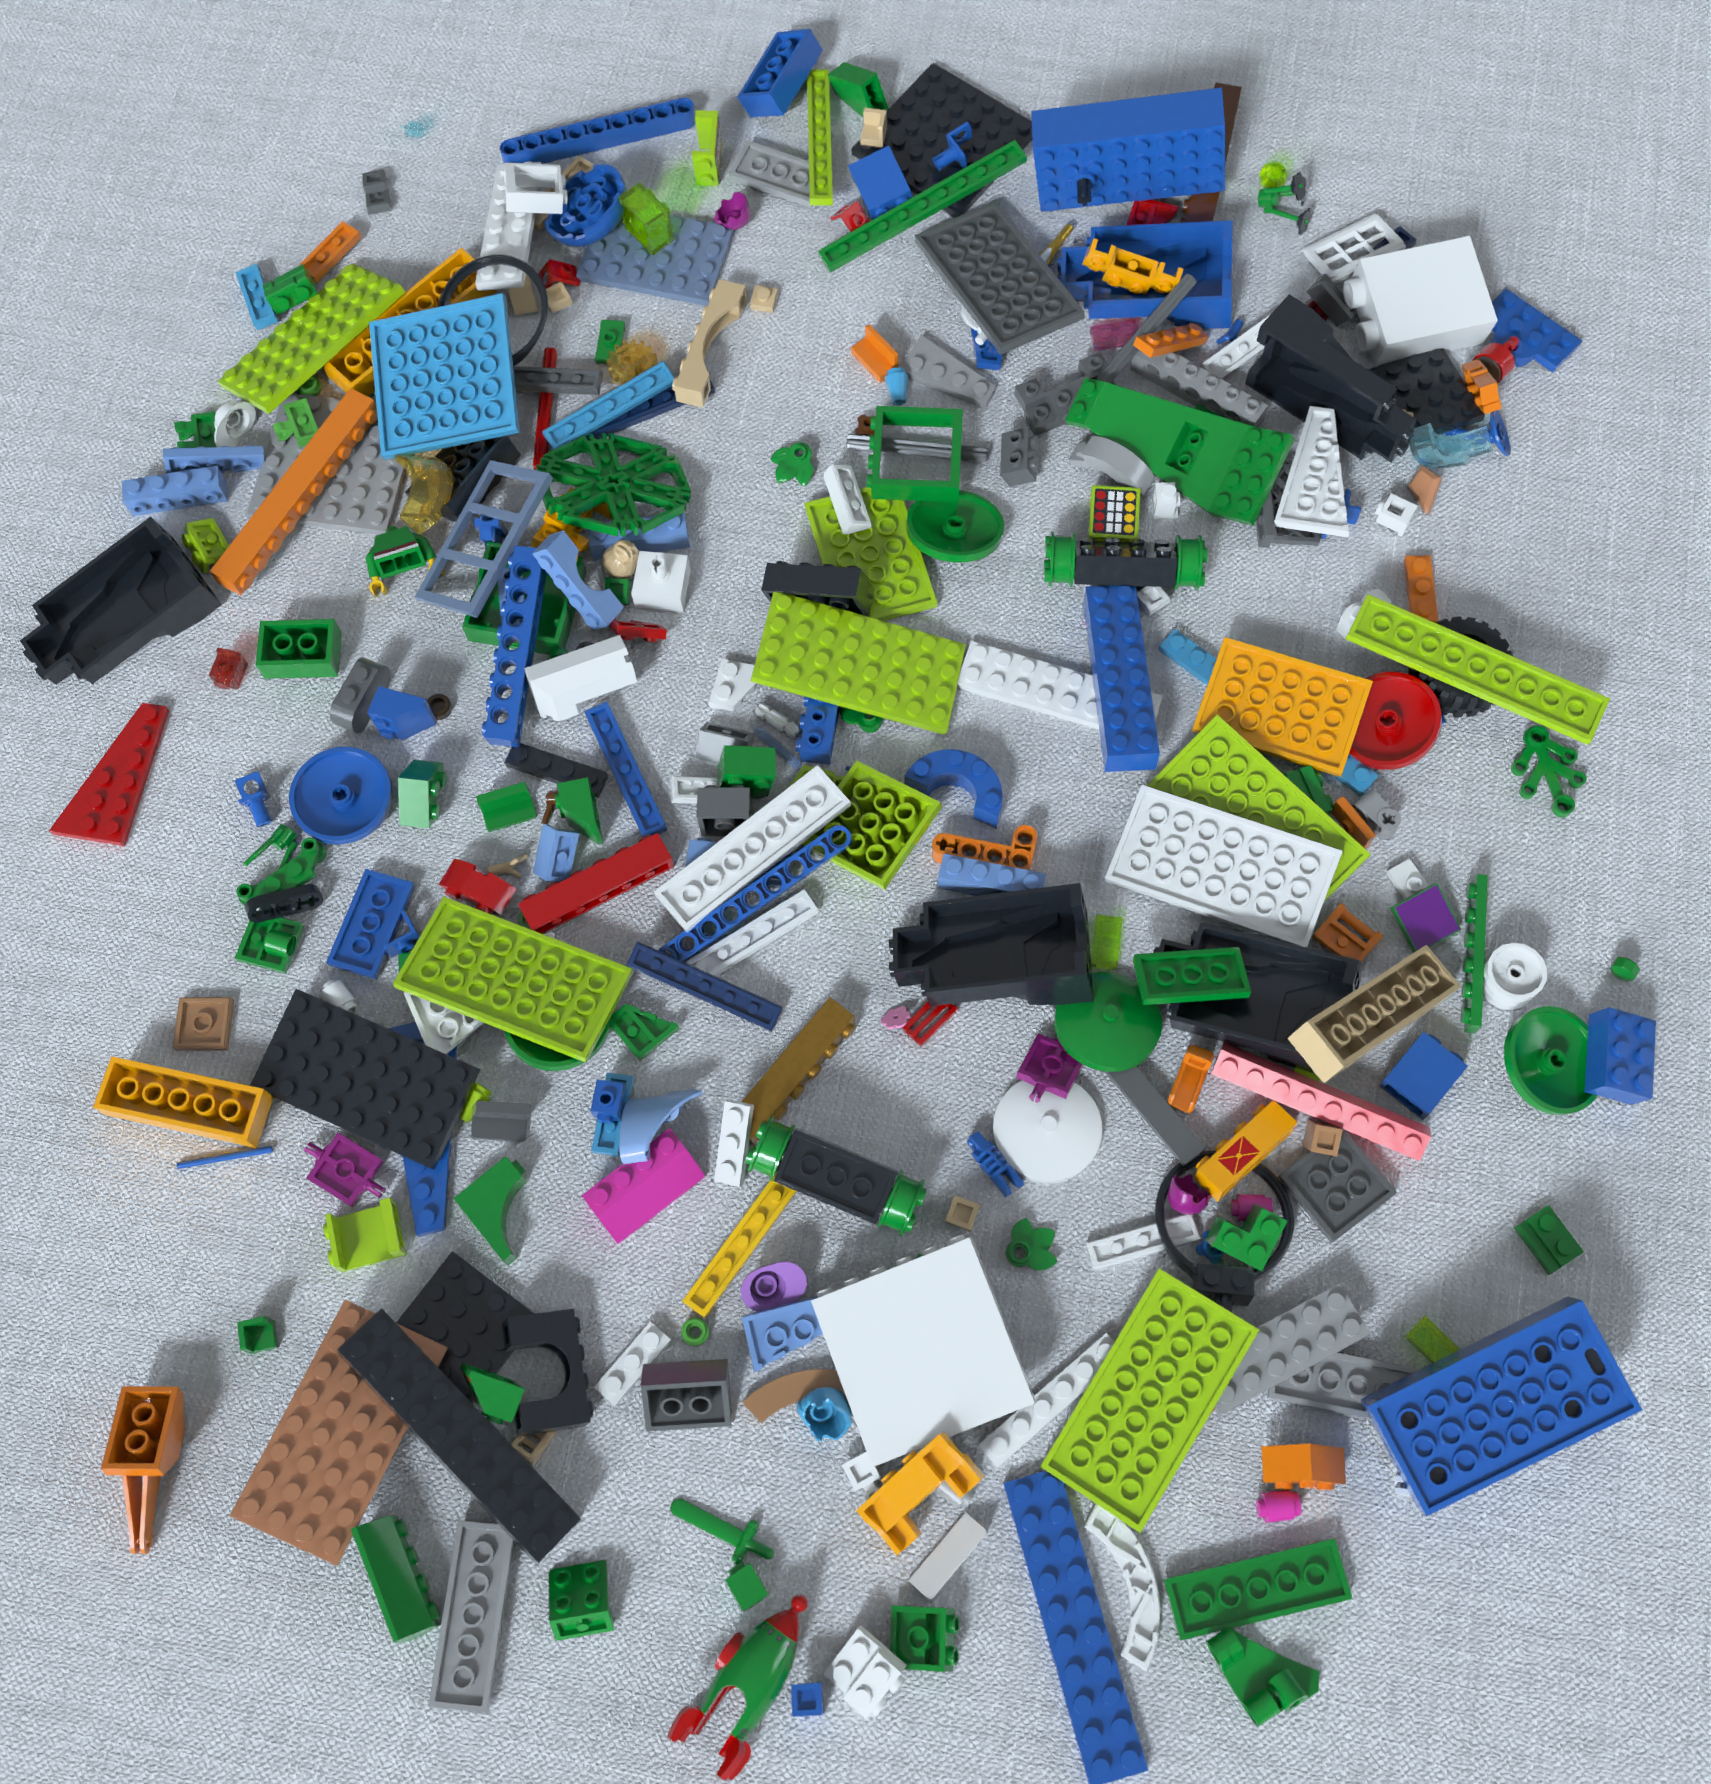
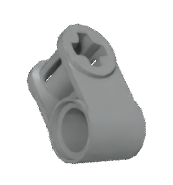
M1370 789L1352 804V807L1371 828L1376 837L1387 840L1394 836L1396 828L1401 821L1400 815L1378 792Z

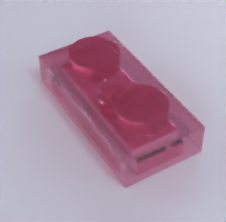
M1136 319L1090 326V337L1094 351L1123 347L1138 330Z

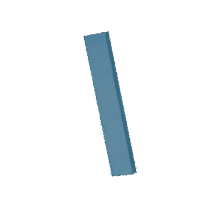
M662 361L543 430L542 433L551 448L555 450L584 435L587 436L671 387L675 377L666 363Z

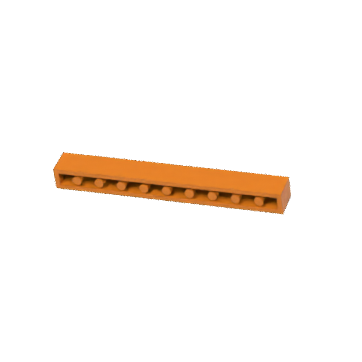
M352 388L348 390L210 570V573L219 585L242 596L246 589L251 587L257 574L266 567L267 561L273 553L279 550L282 541L294 530L301 516L307 513L311 503L322 493L324 486L330 478L335 476L337 469L350 456L351 450L363 439L370 425L376 422L378 418L377 406L373 399Z

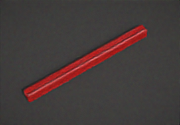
M546 347L544 349L542 368H556L557 350L555 348ZM540 392L533 457L534 470L537 464L541 465V457L548 453L549 443L542 431L550 427L553 393Z

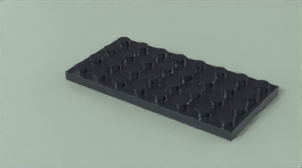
M295 989L250 1086L265 1089L272 1097L435 1170L481 1069L306 992Z

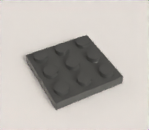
M1344 1129L1337 1156L1310 1151L1278 1176L1279 1180L1331 1244L1398 1193Z

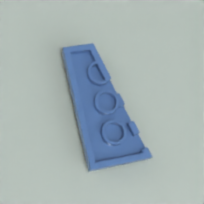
M254 445L212 448L173 447L171 449H163V458L166 474L218 466L222 473L225 470L237 473L260 469L264 462L263 446Z
M818 1296L741 1315L754 1372L764 1368L763 1366L774 1360L781 1359L800 1346L803 1347L812 1342L811 1340L823 1334L811 1302L817 1299Z

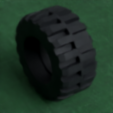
M1461 616L1452 617L1451 621L1443 619L1437 623L1513 656L1511 650L1507 651L1510 646L1505 638L1501 639V633L1496 628L1494 630L1489 628V624L1484 621L1479 623L1475 621L1476 618L1472 617L1462 620ZM1408 668L1409 675L1420 679L1432 689L1439 701L1441 714L1443 715L1452 713L1453 717L1461 718L1463 714L1471 717L1477 715L1478 712H1485L1491 705H1494L1420 671Z

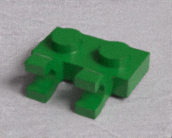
M215 411L191 415V421L174 422L175 431L180 439L177 442V447H216L214 437L216 431L214 424ZM193 434L194 441H182L191 438Z

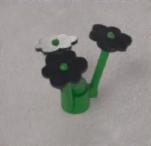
M1298 172L1297 175L1292 177L1291 185L1260 189L1258 194L1259 208H1264V213H1272L1296 221V226L1299 228L1298 235H1302L1307 230L1312 217L1311 208L1296 216L1274 209V207L1279 205L1280 196L1294 195L1296 200H1301V206H1304V196L1306 195L1305 177H1302V173Z

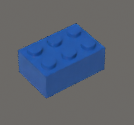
M1611 1007L1589 1014L1585 1074L1586 1093L1630 1105L1653 1099L1656 1020Z

